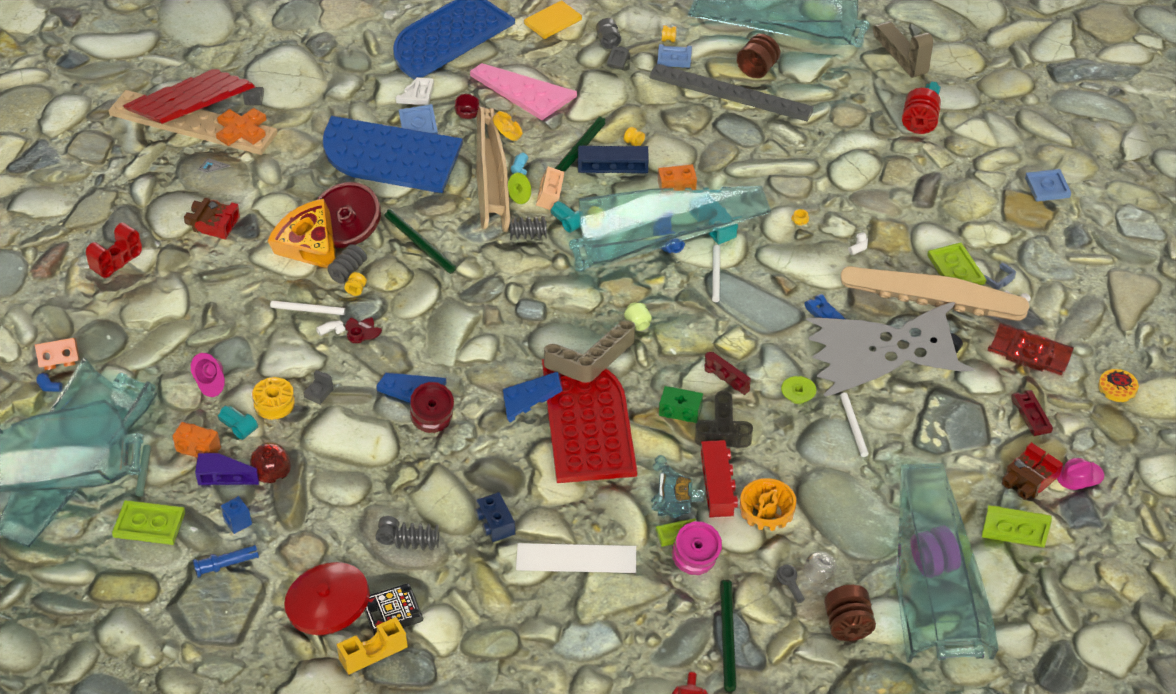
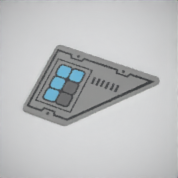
M207 158L198 171L210 173L230 167V165Z

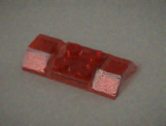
M1000 323L996 336L987 351L1041 372L1044 370L1063 377L1074 347Z

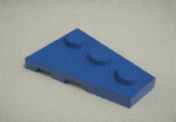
M558 372L503 389L509 423L514 421L515 416L520 413L529 412L531 410L530 407L538 402L543 403L563 391Z
M385 373L376 388L378 392L411 403L412 393L421 384L438 382L445 386L447 381L446 378Z

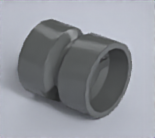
M605 18L597 23L596 31L601 45L606 49H612L613 46L617 47L621 43V35L615 20Z

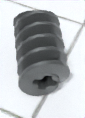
M527 216L526 222H524L523 217H520L518 222L513 217L510 222V240H512L513 235L519 240L521 234L524 240L527 239L528 234H530L531 239H534L535 234H537L539 239L544 234L547 239L545 217L542 216L541 220L538 221L537 216H535L533 222L529 216Z
M356 245L347 246L328 265L330 277L338 283H344L350 274L367 260V255Z
M403 522L401 528H398V525H396V548L400 549L402 544L405 549H409L411 544L414 550L418 548L419 544L422 550H425L427 545L430 550H434L436 545L438 548L439 525L436 524L434 530L431 529L430 524L427 525L426 529H423L422 523L419 524L417 529H415L414 523H411L409 529L406 527L405 522Z

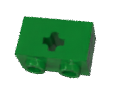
M665 386L659 402V416L698 423L703 406V393Z

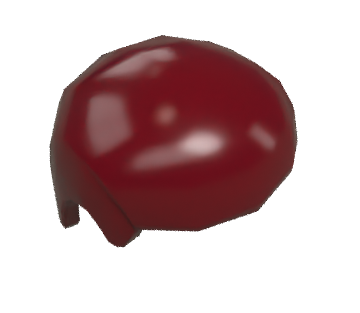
M460 94L455 100L454 109L456 114L462 119L470 120L476 118L479 99L471 94Z

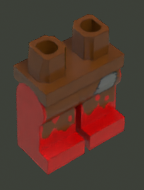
M204 198L202 202L194 200L191 206V211L194 214L186 212L184 222L192 226L193 232H201L226 240L232 231V227L235 226L240 218L239 206L237 203L232 202L230 205H225L215 200L210 201V198Z
M1031 442L1026 447V450L1007 466L1006 474L1002 479V485L1007 489H1011L1015 485L1018 488V496L1023 500L1029 497L1035 499L1039 493L1060 476L1063 463L1049 453L1046 455V451Z

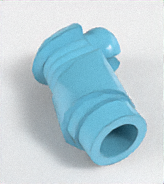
M520 153L515 157L514 165L511 166L512 174L522 173L526 175L527 170L523 169L528 161L527 154Z

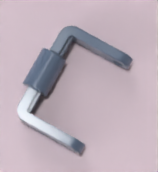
M1001 263L999 267L1009 275L1000 280V282L997 283L984 275L986 284L996 290L1005 287L1015 279L1016 271L1005 263Z

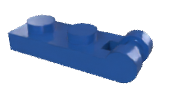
M822 294L815 296L814 300L810 299L805 302L806 309L815 318L846 319L826 301Z

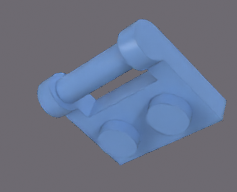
M659 44L657 64L667 67L690 68L692 46L675 47Z

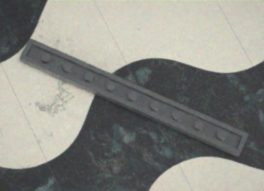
M656 64L650 73V79L808 122L813 113L814 106Z

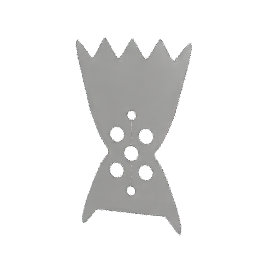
M955 302L934 308L907 322L900 329L863 320L807 318L806 320L822 327L820 331L808 339L826 345L813 358L830 364L817 377L835 382L825 392L824 396L833 395L877 379L893 371L907 360L934 368L974 371L975 369L958 361L948 326L946 313L955 305ZM912 328H918L921 330V335L919 337H912L909 331ZM883 332H889L892 335V339L890 341H883L880 335ZM932 337L937 338V342L931 343L930 339ZM900 340H907L909 347L907 349H900L897 343ZM870 346H875V347H876V351H874V352L870 351V350H869V347H870ZM917 348H924L927 354L924 357H917L914 351ZM887 352H895L897 359L895 361H888L885 355Z

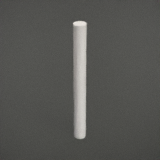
M714 245L712 301L718 302L720 300V246Z
M271 301L270 304L271 308L345 315L346 311L342 307Z
M842 393L840 398L861 457H866L869 453L847 393Z

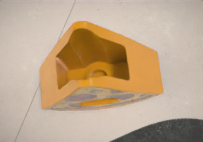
M324 199L315 200L297 207L276 225L268 239L274 254L328 268V265L336 259L331 216Z

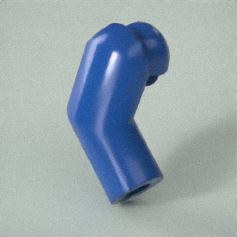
M46 373L38 374L36 382L43 391H62V383L51 382Z

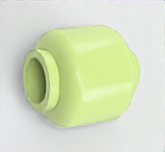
M631 303L624 312L625 319L635 324V330L643 331L649 327L652 316L645 304Z

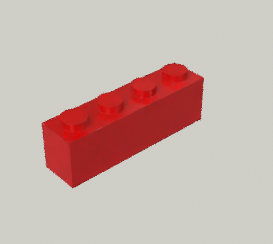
M725 440L701 441V461L709 518L734 516V508H738L737 495L734 496L733 494L736 490L735 479L731 480L733 465L729 464L728 461L731 460L730 448L726 447Z

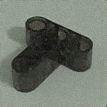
M727 391L717 392L714 401V420H701L696 423L695 443L701 446V441L725 440L726 447L745 448L752 444L753 425L747 421H733V397L731 393Z

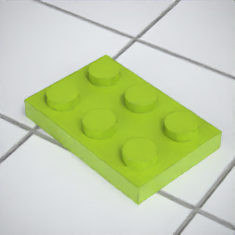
M961 242L928 251L927 256L940 276L958 278L979 285L986 283L985 276Z
M124 500L112 531L113 538L174 545L186 513L185 508Z
M988 505L982 537L1045 548L1052 516Z

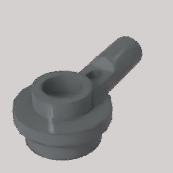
M791 565L781 566L777 570V580L783 585H788L797 603L803 602L805 598L796 584V569Z

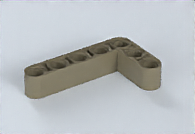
M890 21L873 27L875 38L911 78L929 72L933 48V38L929 32L913 36L909 42Z
M628 320L619 322L584 354L557 344H548L544 348V366L547 369L578 381L591 382L634 343L635 324Z

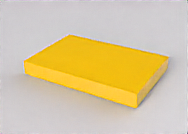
M561 0L524 19V24L543 39H546L581 21L582 15Z

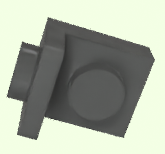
M613 46L607 66L623 70L627 59L629 60L631 57L629 50L623 46Z
M255 87L243 92L244 104L262 105L264 88Z
M316 370L314 372L315 380L303 393L304 398L321 405L334 389L332 377L327 373Z

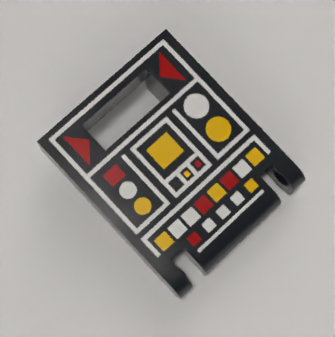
M408 583L371 594L367 607L364 610L373 635L377 632V625L394 617H397L403 628L423 621L422 613L412 588ZM378 607L382 619L374 621L371 613L377 611Z

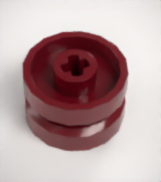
M427 382L418 386L411 395L410 418L412 423L419 430L426 433H436L449 426L454 408V398L451 391L438 382Z

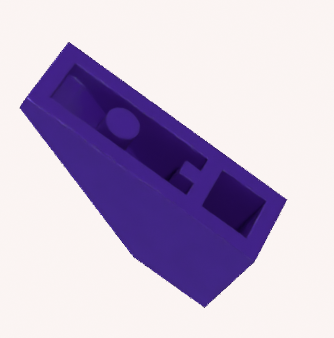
M198 453L195 470L198 485H259L257 468L219 453Z

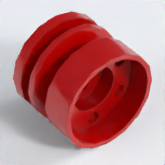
M921 87L910 91L906 96L902 115V122L906 129L917 134L933 131L938 124L941 106L940 96L929 88Z

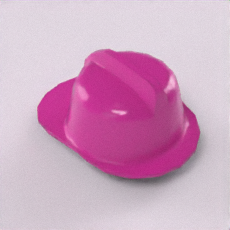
M208 353L197 354L192 359L190 365L191 373L204 395L207 397L218 396L225 386L223 366L218 359Z
M1076 457L1066 462L1057 480L1067 489L1078 490L1101 483L1104 480V472L1099 465Z

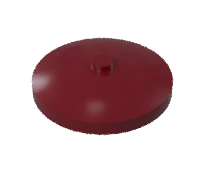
M355 182L337 184L324 191L317 198V200L324 199L329 209L335 248H346L349 245H357L363 242L375 231L380 222V202L375 193L363 184Z

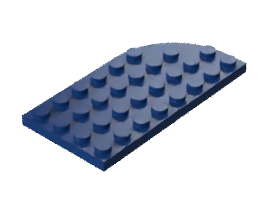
M453 0L412 23L399 33L393 46L395 62L412 79L415 80L417 77L423 78L514 25L515 18L488 0Z
M331 116L323 135L324 152L328 161L333 167L348 176L442 194L463 145L462 138Z

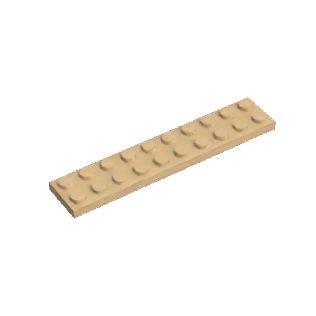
M125 90L109 109L110 116L228 146L216 137V133L225 128L217 121V117L221 115L218 113L199 109L161 124L124 108L123 105L144 95ZM260 124L258 127L265 130L266 133L264 138L253 145L241 137L229 147L262 155L277 135V128Z

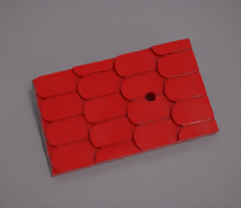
M211 69L195 78L190 77L171 87H164L148 96L143 95L123 106L130 112L164 124L255 88V86L247 79H240L238 76H231L227 72Z

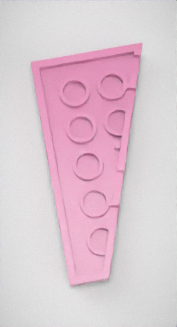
M483 63L470 71L471 77L540 120H544L577 97V91Z

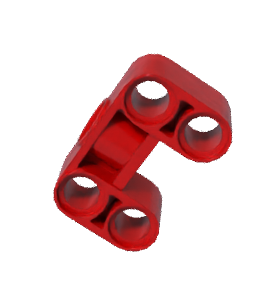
M124 222L119 223L114 230L116 240L114 245L106 249L97 242H92L86 248L89 268L103 278H108L129 261L138 257L142 251L138 231Z

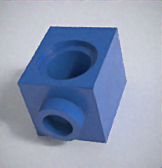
M239 496L221 505L224 522L233 534L252 525L249 509Z

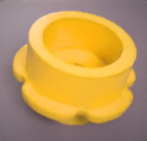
M798 209L794 212L791 219L799 226L807 224L809 222L808 212Z

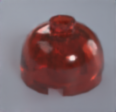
M261 444L256 447L250 457V466L257 468L260 482L274 483L276 482L275 479L280 477L283 479L290 472L291 463L289 455L279 444Z

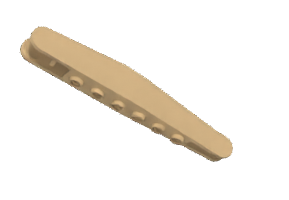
M480 106L477 112L476 175L481 228L487 229L489 213H496L501 215L502 231L508 232L510 210L506 158L499 131L492 120L494 109H485ZM485 123L487 124L489 138H485Z
M848 266L841 272V282L845 287L876 293L883 298L896 297L903 302H909L910 300L915 301L919 305L929 304L935 307L955 302L951 309H954L956 312L964 313L966 311L977 316L987 315L1013 321L1023 320L1029 309V303L1023 297L953 277L865 269Z

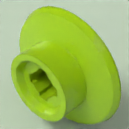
M514 173L508 180L509 197L517 204H525L531 196L530 182L524 174Z
M803 376L789 377L781 386L783 395L795 404H802L811 400L817 391L814 382Z

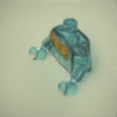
M659 455L655 458L653 469L656 471L662 470V473H660L659 495H655L651 500L654 503L652 509L658 511V516L668 515L671 518L689 514L691 512V502H704V490H692V479L683 476L669 465H666L667 459Z

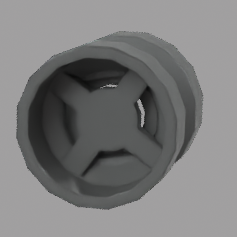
M392 516L380 518L378 523L379 529L375 536L379 543L384 545L395 543L396 525H398V528L400 525L398 519Z

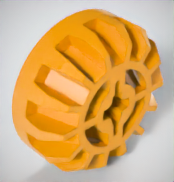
M771 478L754 480L746 485L741 493V516L747 520L750 526L757 524L759 530H763L764 526L769 527L770 531H775L776 526L784 528L788 522L793 520L796 509V496L787 484ZM777 506L781 510V516L776 514ZM753 508L758 510L757 517L753 514Z

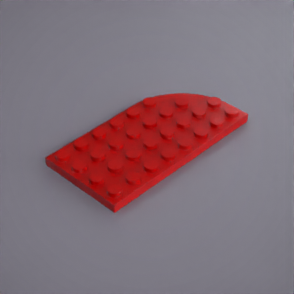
M542 359L543 376L555 373V371L544 366V359ZM608 369L602 371L591 382H581L559 373L563 391L547 400L556 482L569 483L637 477V465L626 397L620 381Z

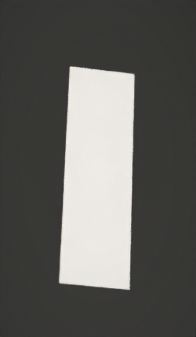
M518 543L516 570L636 573V546Z

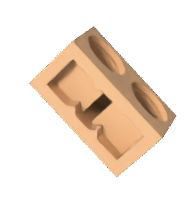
M547 167L541 179L536 206L551 210L554 203L559 200L564 177L563 171Z

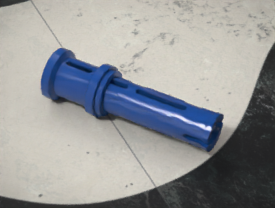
M256 545L220 556L211 554L209 558L198 561L193 559L197 578H200L205 573L213 571L217 573L220 571V568L259 558L258 552L249 554L257 550Z

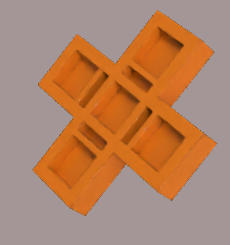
M255 108L242 116L229 109L217 117L218 123L225 128L217 132L216 137L228 146L241 137L254 145L266 136L265 130L258 127L267 120L266 115Z

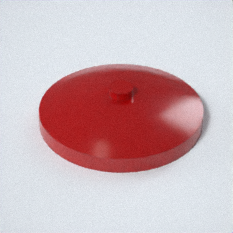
M342 562L321 564L307 570L292 583L285 596V612L291 624L303 633L311 635L335 633L348 627L361 616L369 602L370 589L364 574L355 566Z

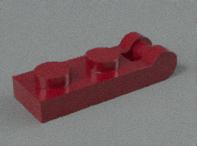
M707 352L705 354L704 370L707 373H714L719 379L724 380L743 395L750 391V377L716 353Z
M1032 390L1024 391L1022 394L1013 393L1011 395L1012 403L1017 406L1033 437L1052 433L1053 427Z

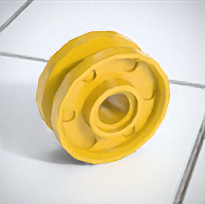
M271 377L261 380L252 391L254 409L263 418L270 420L283 418L292 412L295 406L293 387L290 382L283 378Z

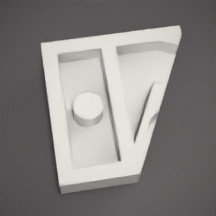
M417 77L411 85L404 89L405 92L401 96H396V103L429 105L434 79Z

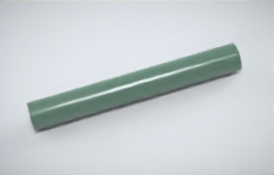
M150 445L143 446L135 495L139 497L144 495L151 453Z

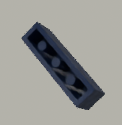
M578 146V173H648V146Z

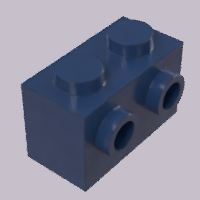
M500 492L476 500L477 508L474 509L478 521H482L484 534L486 536L489 535L492 543L516 535L515 521Z

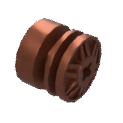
M754 35L737 54L738 67L751 78L764 77L780 58L781 51L779 45L768 35Z
M854 584L843 585L833 589L825 596V609L829 617L830 631L834 638L841 641H856L867 637L875 630L876 621L866 588Z

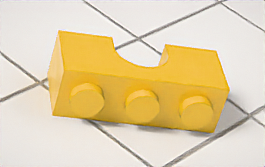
M397 617L377 625L376 634L368 641L360 642L357 635L336 644L339 660L348 675L408 648L406 632Z

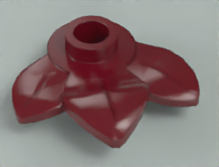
M372 317L360 322L350 318L345 324V328L348 331L347 339L351 343H361L364 340L375 339L382 333V328L374 327Z

